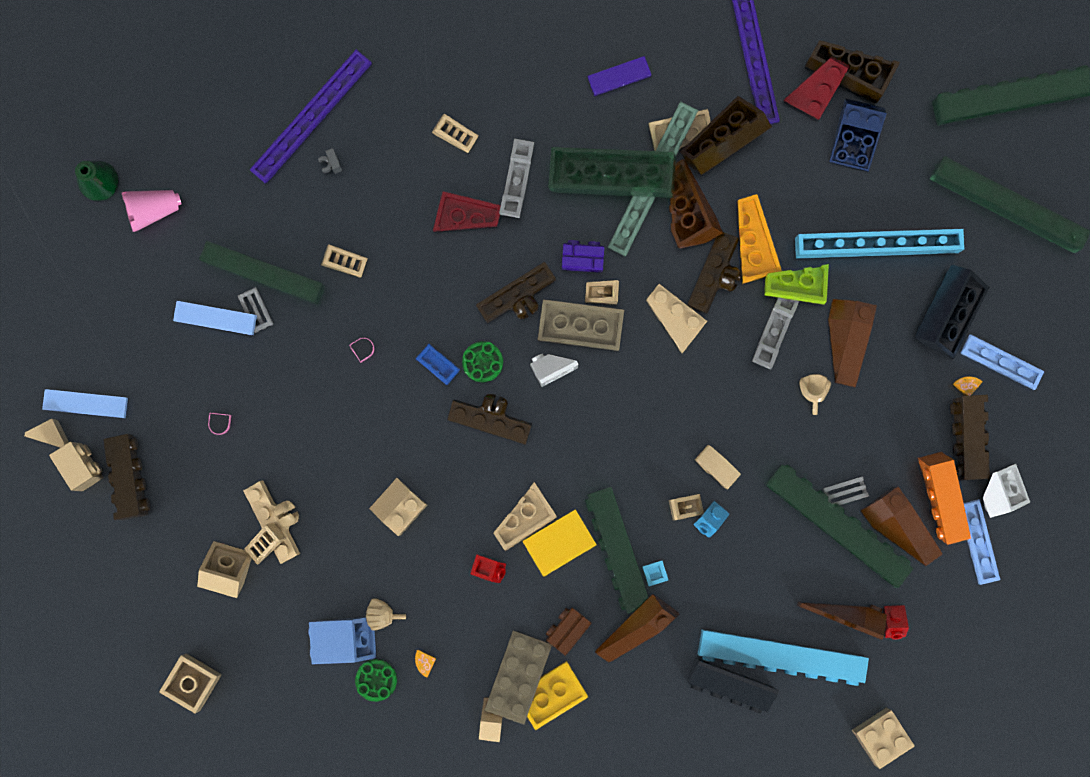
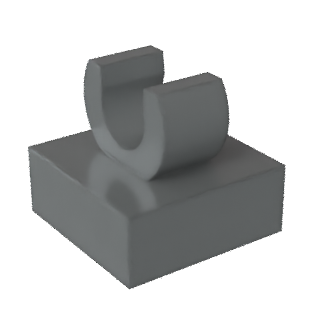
M334 149L326 150L327 157L322 156L318 159L319 163L328 162V166L322 168L323 173H328L331 169L335 174L341 172L342 168Z

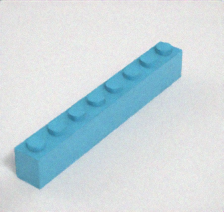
M963 229L798 234L795 238L796 258L959 253L964 250Z
M701 629L698 655L702 656V660L714 662L715 658L723 659L724 664L735 665V662L744 663L743 667L756 669V665L764 666V670L771 672L783 669L785 674L796 676L797 672L805 673V677L817 679L818 675L825 676V680L831 682H838V679L846 680V684L859 686V682L865 683L869 658L865 656Z

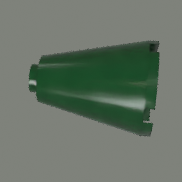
M82 161L76 166L75 175L81 193L90 200H107L118 189V173L109 163L104 161Z

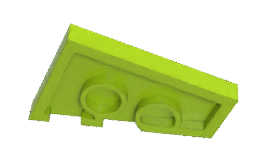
M829 264L817 268L807 267L797 271L787 270L768 273L765 280L764 295L825 304L827 302Z

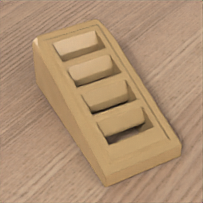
M446 114L441 116L432 131L436 136L466 153H469L478 138L477 134ZM444 124H449L446 130L443 132L441 129L444 126ZM452 127L456 128L452 136H449L448 134ZM459 131L463 132L460 139L457 141L455 138L458 135ZM467 135L470 136L466 145H463L462 142Z
M329 244L321 265L361 278L368 258ZM332 252L336 253L333 263L329 262ZM340 255H343L344 257L341 265H338L337 263ZM348 257L352 258L349 268H346L345 265ZM359 260L357 271L353 270L355 261Z
M271 522L254 537L245 550L258 565L286 537L275 523ZM267 533L271 536L273 541L269 539V537L266 535ZM262 538L265 539V541L269 544V546H267V545L264 543V541L262 540ZM258 542L264 548V551L257 545ZM253 547H254V548L258 551V553L260 554L259 557H258V555L254 552V550L252 549Z

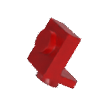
M905 605L884 606L883 613L887 615L885 638L901 639L906 637L909 626Z

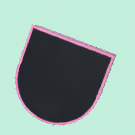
M360 338L350 344L351 349L361 363L374 353V345L367 338Z
M210 413L208 426L211 432L222 435L229 430L231 415Z

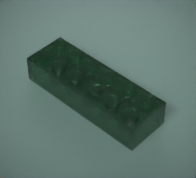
M551 147L548 188L554 193L673 198L676 156L674 152Z

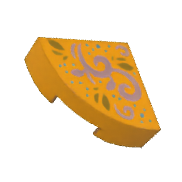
M963 377L956 380L953 385L965 396H971L983 381L975 377Z
M417 650L415 656L416 666L419 672L427 678L436 658Z

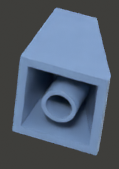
M366 617L309 622L308 634L310 637L312 664L354 663L376 658L375 631L371 630L368 626Z

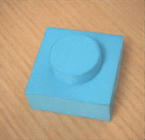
M662 560L642 566L648 586L668 581Z

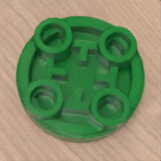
M480 341L466 349L463 353L462 365L470 379L485 383L494 380L501 373L503 357L500 350L494 344Z
M372 659L365 662L356 673L355 685L357 691L362 697L370 701L387 699L394 692L397 685L395 669L390 663L382 659Z

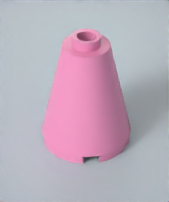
M173 190L122 192L133 232L179 210L178 206L181 205L179 194H174Z

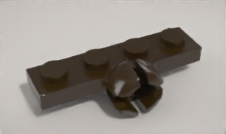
M724 232L716 237L687 304L689 307L708 313L719 289L735 290L738 285L735 284V280L740 281L741 272L739 268L731 266L729 263L739 241L738 237Z
M543 262L476 304V307L487 323L508 310H513L519 319L528 318L526 306L532 315L538 310V303L534 298V294L556 281V278L547 264Z
M487 394L481 406L453 400L447 420L526 445L532 423L506 415L508 402L505 398L500 396L496 406L493 405L496 397L495 394Z

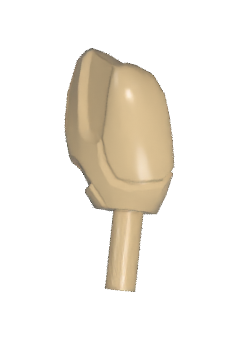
M811 374L801 378L799 384L803 396L808 401L813 402L812 414L817 415L818 402H822L825 399L831 382L823 375Z
M376 598L371 599L367 607L366 621L373 631L392 624V619H406V614H393V610L387 603Z

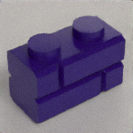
M568 240V243H563L562 270L602 273L604 246H600V242L590 241L588 245L580 244V241Z

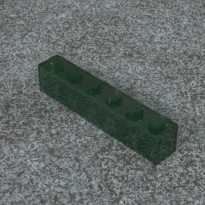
M206 241L199 258L206 265L315 305L319 304L325 288L320 282Z
M612 487L588 494V499L585 500L588 511H593L595 519H592V524L595 531L599 530L601 538L598 541L601 550H606L608 558L605 559L608 571H613L615 578L611 580L615 591L619 590L621 598H618L621 610L626 609L628 614L636 611L649 597Z

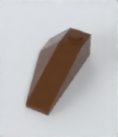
M682 159L672 165L667 173V184L671 199V205H669L670 212L672 213L671 231L678 248L707 243L723 233L717 217L686 161Z
M832 299L828 324L830 326L835 383L856 387L877 305L853 300Z
M892 487L860 510L873 529L883 534L923 565H929L942 555L941 550L899 487Z

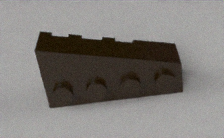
M819 40L805 66L815 71L831 56L849 65V68L839 85L877 104L900 62L883 59L884 57L877 55L875 57L866 55L862 51L848 50L843 46Z
M988 394L961 396L953 399V403L950 406L951 414L954 415L955 423L952 424L953 435H956L954 453L955 456H958L956 472L960 481L990 479L989 451L985 450V446L988 445L989 433L985 429V424L989 420L988 411L984 409V402H988Z
M132 434L103 439L106 463L112 469V471H109L108 479L111 486L114 487L113 495H111V502L117 508V512L113 513L114 520H128L149 515L150 502L148 498H145L144 493L146 482L144 478H141L140 473L142 462L140 458H137L136 453L138 449L137 439L133 438Z

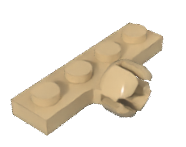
M259 481L243 490L262 529L267 524L274 522L286 538L274 549L280 564L299 555L300 552L289 532V527L297 523L299 519L298 511L288 514L289 511L296 508L295 505L290 501H284L276 505L264 481ZM267 533L266 535L269 537L271 541H273L271 536Z

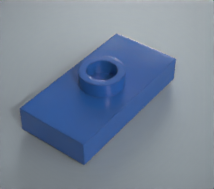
M430 344L416 358L418 362L446 385L460 371L458 367Z

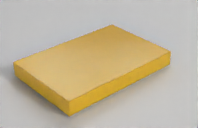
M576 509L523 540L525 547L543 577L597 545Z
M567 661L540 678L527 715L535 730L588 698L587 693Z

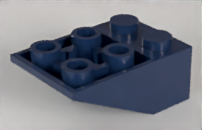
M845 98L829 162L869 171L887 114L885 108Z

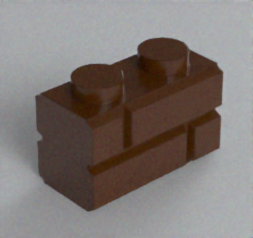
M573 607L570 610L565 608L559 616L561 621L558 625L555 626L553 624L546 632V635H548L546 641L565 656L591 625V622Z

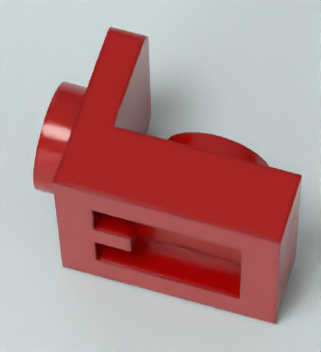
M476 555L470 574L491 582L501 583L506 573V563Z

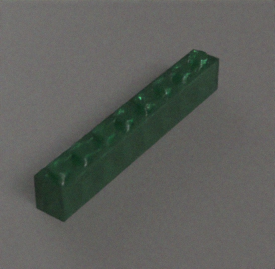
M1084 65L1070 72L1068 69L1057 71L1054 75L1043 73L1033 79L1022 77L1017 79V82L1009 83L1007 80L999 82L997 86L992 87L989 84L978 86L976 90L970 91L969 88L958 90L955 94H950V92L940 93L932 102L937 125L1088 97L1090 96V68H1088V65Z
M945 156L938 161L930 177L932 181L1073 253L1083 249L1090 235V230Z
M787 464L786 466L779 465L764 485L890 585L899 588L914 569L909 565L911 562L903 555L897 556L893 553L894 548L888 543L884 542L882 544L878 541V535L870 529L864 530L860 526L862 523L853 516L849 518L845 515V509L840 505L830 503L828 501L829 497L820 490L816 492L811 488L813 484L806 478L800 479L795 475L796 471Z

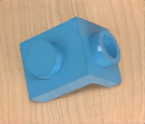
M713 501L694 523V526L702 534L710 538L729 516V513Z

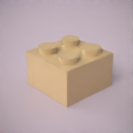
M69 442L49 455L71 491H84L104 478L101 474L103 472L102 468L97 462H93L90 457L92 453L85 444Z
M186 653L180 656L159 692L193 713L201 711L222 674Z
M887 707L852 730L873 764L879 769L914 747L913 742L892 710Z

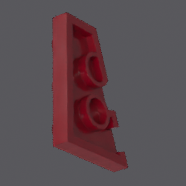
M831 56L792 93L786 96L783 101L819 120L847 72L849 65Z
M443 191L433 232L497 227L501 205Z

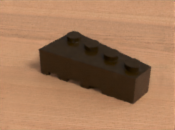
M737 96L680 152L689 167L702 175L772 128L762 110Z

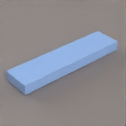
M177 301L173 321L254 335L257 315Z
M971 334L968 336L960 352L1032 390H1036L1044 373L1043 370Z
M45 389L42 410L126 418L128 398Z
M980 499L965 502L964 508L971 539H968L967 542L978 584L998 581L1000 576Z

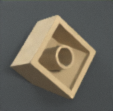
M396 478L369 509L397 536H401L426 508L427 504Z
M213 541L199 569L197 587L237 598L244 585L252 558L246 550Z

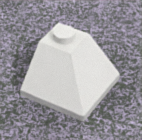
M543 353L532 359L533 362L530 364L541 387L574 371L579 365L575 360L550 354L544 356Z
M1016 464L993 473L983 496L984 507L990 518L1012 512L1030 503Z

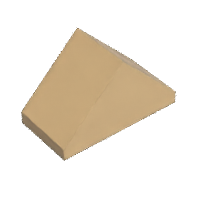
M619 281L587 282L585 303L617 305Z
M50 419L25 432L24 435L60 448L69 443L59 421L56 419Z
M700 494L669 500L672 520L698 516L704 513Z
M484 697L479 740L500 742L503 717L484 711L489 699Z

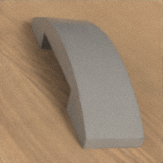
M514 139L499 215L520 218L534 142Z
M777 298L752 362L770 370L772 369L791 318L798 306V300Z

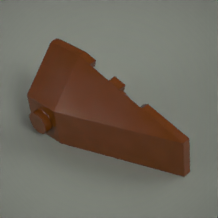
M652 594L595 653L610 663L662 632L680 614Z
M798 602L797 604L801 608L881 640L884 637L887 615L881 613L882 608L871 604L870 607L809 602Z

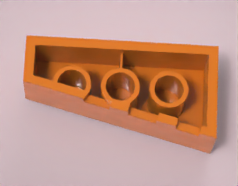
M943 452L918 458L932 506V515L937 524L936 533L938 539L947 545L971 539L954 460Z

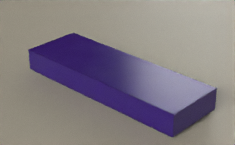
M645 56L589 75L587 78L593 95L597 96L651 77V72Z

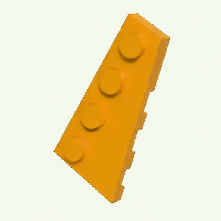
M758 195L739 199L737 201L741 274L742 284L764 278L768 273L781 272L782 269Z

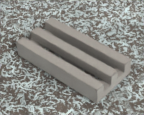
M256 287L238 295L245 313L251 314L244 300V297H248L254 313L257 315L260 325L256 326L255 324L254 333L274 325ZM253 293L255 294L258 303L263 311V314L267 320V322L265 323L253 300V297L251 295Z
M863 476L823 488L828 508L868 497ZM857 482L860 484L858 487L829 495L828 491ZM862 490L863 494L831 502L833 498Z

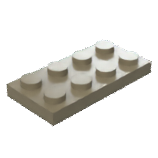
M543 300L538 341L619 351L624 310Z
M513 631L484 711L524 725L552 645Z

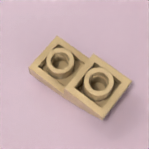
M707 445L695 459L725 489H729L741 475L710 445Z

